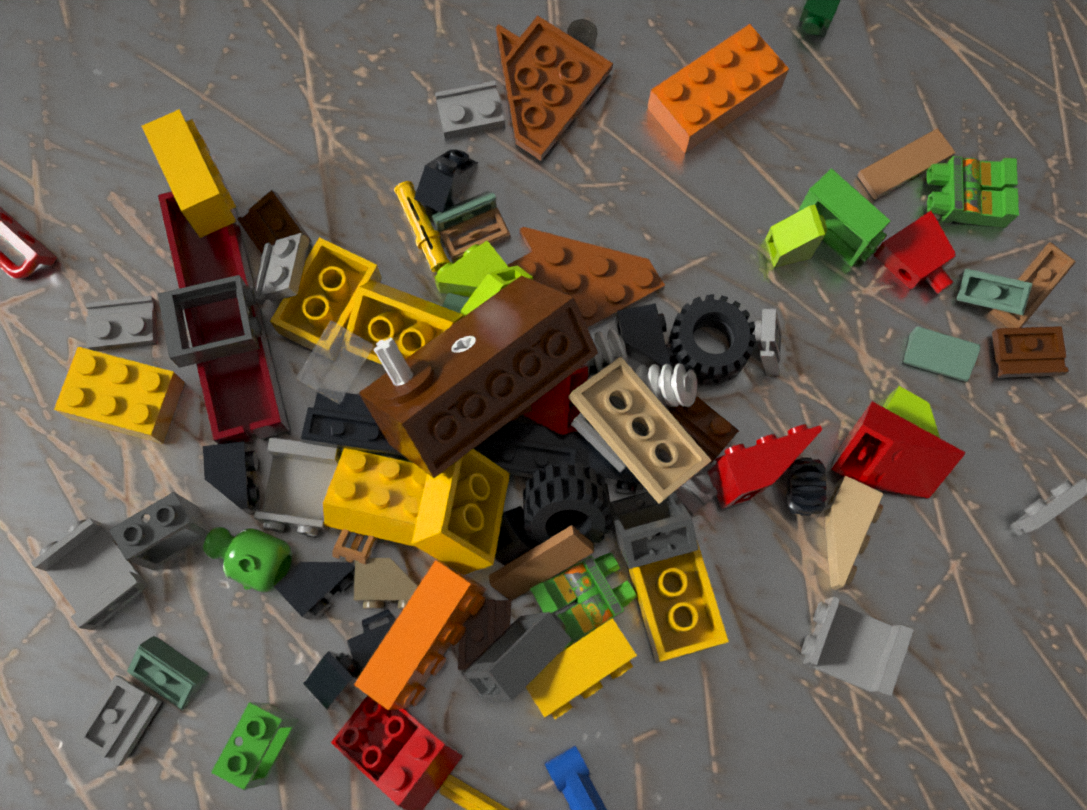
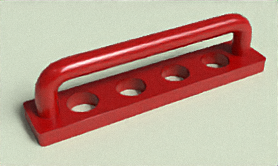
M0 207V234L27 257L21 266H17L0 251V268L12 278L23 279L29 277L39 264L52 266L57 257Z

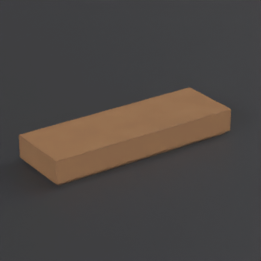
M937 128L860 170L857 176L875 201L927 172L932 164L943 163L951 159L956 152Z
M1049 242L1017 279L1033 283L1024 315L992 309L990 314L1008 328H1022L1076 261Z
M571 525L490 574L489 585L512 601L528 592L530 588L550 579L594 552L593 543Z

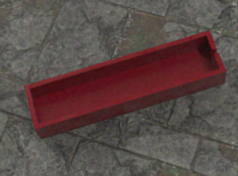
M172 191L159 194V203L179 289L240 275L247 286L251 285L254 290L235 208L232 209V213L236 222L200 238L180 210ZM237 297L184 309L192 347L245 335ZM257 302L256 305L251 307L253 317L257 316L259 318L263 336L258 337L260 349L196 364L213 440L217 444L242 441L249 443L253 441V434L259 439L289 431Z

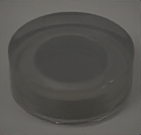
M578 19L573 21L567 29L568 35L588 48L592 49L595 46L598 32L596 26L591 21Z

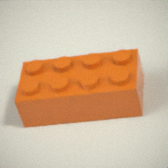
M748 24L651 89L647 109L686 154L780 90L789 68L751 24Z
M435 560L354 685L387 710L410 708L411 705L416 706L426 693L427 688L424 685L431 674L435 676L445 664L446 657H444V654L451 644L453 646L456 645L464 635L466 628L463 624L470 614L475 615L485 601L483 594L487 588L468 575H463L443 562Z

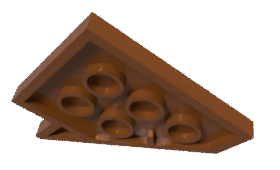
M537 15L520 37L500 24L496 26V35L515 143L542 161L612 71L613 63Z
M527 227L520 228L519 232L530 253L507 264L508 267L518 265L531 275L534 281L574 297L588 330L615 317L618 310L631 308L665 288L664 282L647 258Z

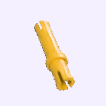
M404 181L398 184L394 191L417 237L415 240L417 247L423 250L431 271L436 273L450 261L440 243L441 236L439 231L434 230L422 203L414 199L416 191L412 181ZM412 204H413V206H414V208H415V210H416V212H417V214H418V216H419V218H420L419 221H418V219H417V217H416V215H415V213H414V211H413V209H412V207H411ZM424 232H426V234H427V236H428V238H429V240H430V242H431V244H432V246H433V249H431V247H430V245H429V243H428V241H427V239H426V237H425Z

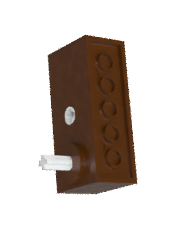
M521 275L406 359L403 358L393 338H389L386 341H378L374 351L385 368L386 373L361 390L359 395L390 446L432 478H436L596 356L598 350L574 297Z

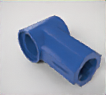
M576 746L544 763L559 793L563 792L571 810H607L589 777L591 773Z

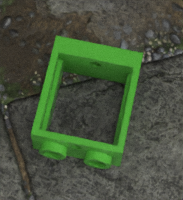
M832 168L809 189L798 210L799 212L808 206L816 205L818 214L824 217L827 232L822 241L851 267L859 259L865 262L878 249L877 246L887 237V234L883 231L891 222Z
M249 702L211 773L242 790L265 785L299 719L270 703ZM237 737H241L243 739V744L241 746H237L235 744V740Z

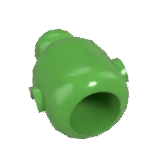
M215 527L208 533L203 545V551L209 558L224 559L223 571L228 579L242 584L245 590L254 589L263 593L276 590L274 586L288 573L293 558L292 549L287 542L253 528L244 529L237 533L236 536H233L228 529Z

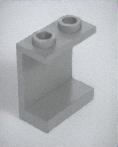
M270 437L267 451L273 456L263 509L262 512L255 511L254 518L260 523H264V529L283 532L284 526L297 528L298 534L317 536L318 531L328 532L329 527L324 524L323 501L342 452L339 448Z
M88 518L72 525L68 530L69 534L58 542L55 541L43 547L39 552L40 556L31 563L35 568L44 570L49 574L76 611L71 618L78 628L93 630L148 587V585L132 563L125 560L117 543L103 524Z
M835 596L826 599L824 603L820 602L813 617V621L817 622L813 635L808 634L801 650V654L805 655L802 664L879 697H891L914 629L902 624L891 626L839 604L840 599Z

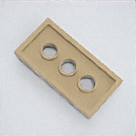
M622 357L616 359L573 390L568 397L658 504L711 462V459ZM617 396L622 399L625 409L614 408L609 401V397ZM639 422L643 424L647 429V435L640 436L636 434L632 428V423ZM655 449H664L670 456V462H661L655 455Z

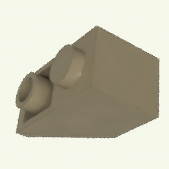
M368 558L366 565L355 560L354 601L363 603V609L382 610L384 609V603H398V609L403 610L418 586L391 558Z

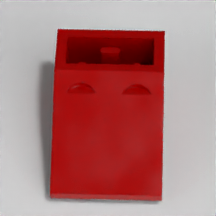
M872 401L841 444L831 470L874 489L930 498L964 457L965 452Z
M807 424L799 425L788 430V435L777 438L776 434H771L756 440L757 445L745 448L744 444H738L724 451L725 455L716 458V464L707 471L713 488L715 487L717 490L716 496L721 509L753 500L773 485L822 431L821 425L809 429Z
M368 695L331 741L334 747L397 806L405 810H424L463 757L462 754L406 708L387 710Z

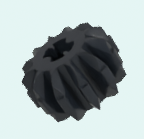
M801 457V459H795L787 468L786 496L787 505L792 514L811 516V514H820L824 510L825 501L827 500V477L825 474L826 468L820 459Z

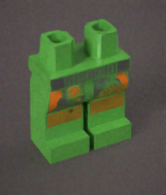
M953 156L948 163L932 164L927 170V183L929 185L942 186V192H932L928 196L927 212L932 211V213L942 215V222L952 223L955 221L964 224L1006 228L1019 216L1018 188H1015L1018 185L1017 158H1003L1001 162L979 161L974 158L962 159V157Z
M612 552L595 559L593 556H590L553 578L530 588L543 613L550 612L555 614L572 603H577L563 613L556 615L563 621L566 626L565 632L572 639L564 647V650L610 619L624 612L623 608L637 597L628 580L611 589L605 579L620 570V566Z

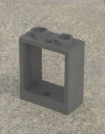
M240 275L158 293L169 358L179 368L260 349L258 337L263 336L259 318L257 316L253 317L251 307L256 305L254 290L251 285L247 286ZM237 297L245 335L190 348L183 310Z
M175 492L170 493L109 529L126 561L151 570L160 567L202 542L211 531L198 506ZM149 514L150 520L148 522H144L143 517Z
M649 492L610 502L612 513L611 531L629 569L699 550L692 517L675 492L660 504ZM639 500L644 501V503L641 506L637 505V502Z
M544 612L519 616L461 674L483 701H512L572 639L565 632L566 626L563 621L555 614Z

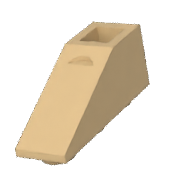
M844 476L837 481L824 510L830 587L834 590L844 587L845 584L850 585L857 571V566L853 565L858 553L863 554L870 541V535L866 533L871 522L875 524L883 510V505L879 503L884 493L848 476Z

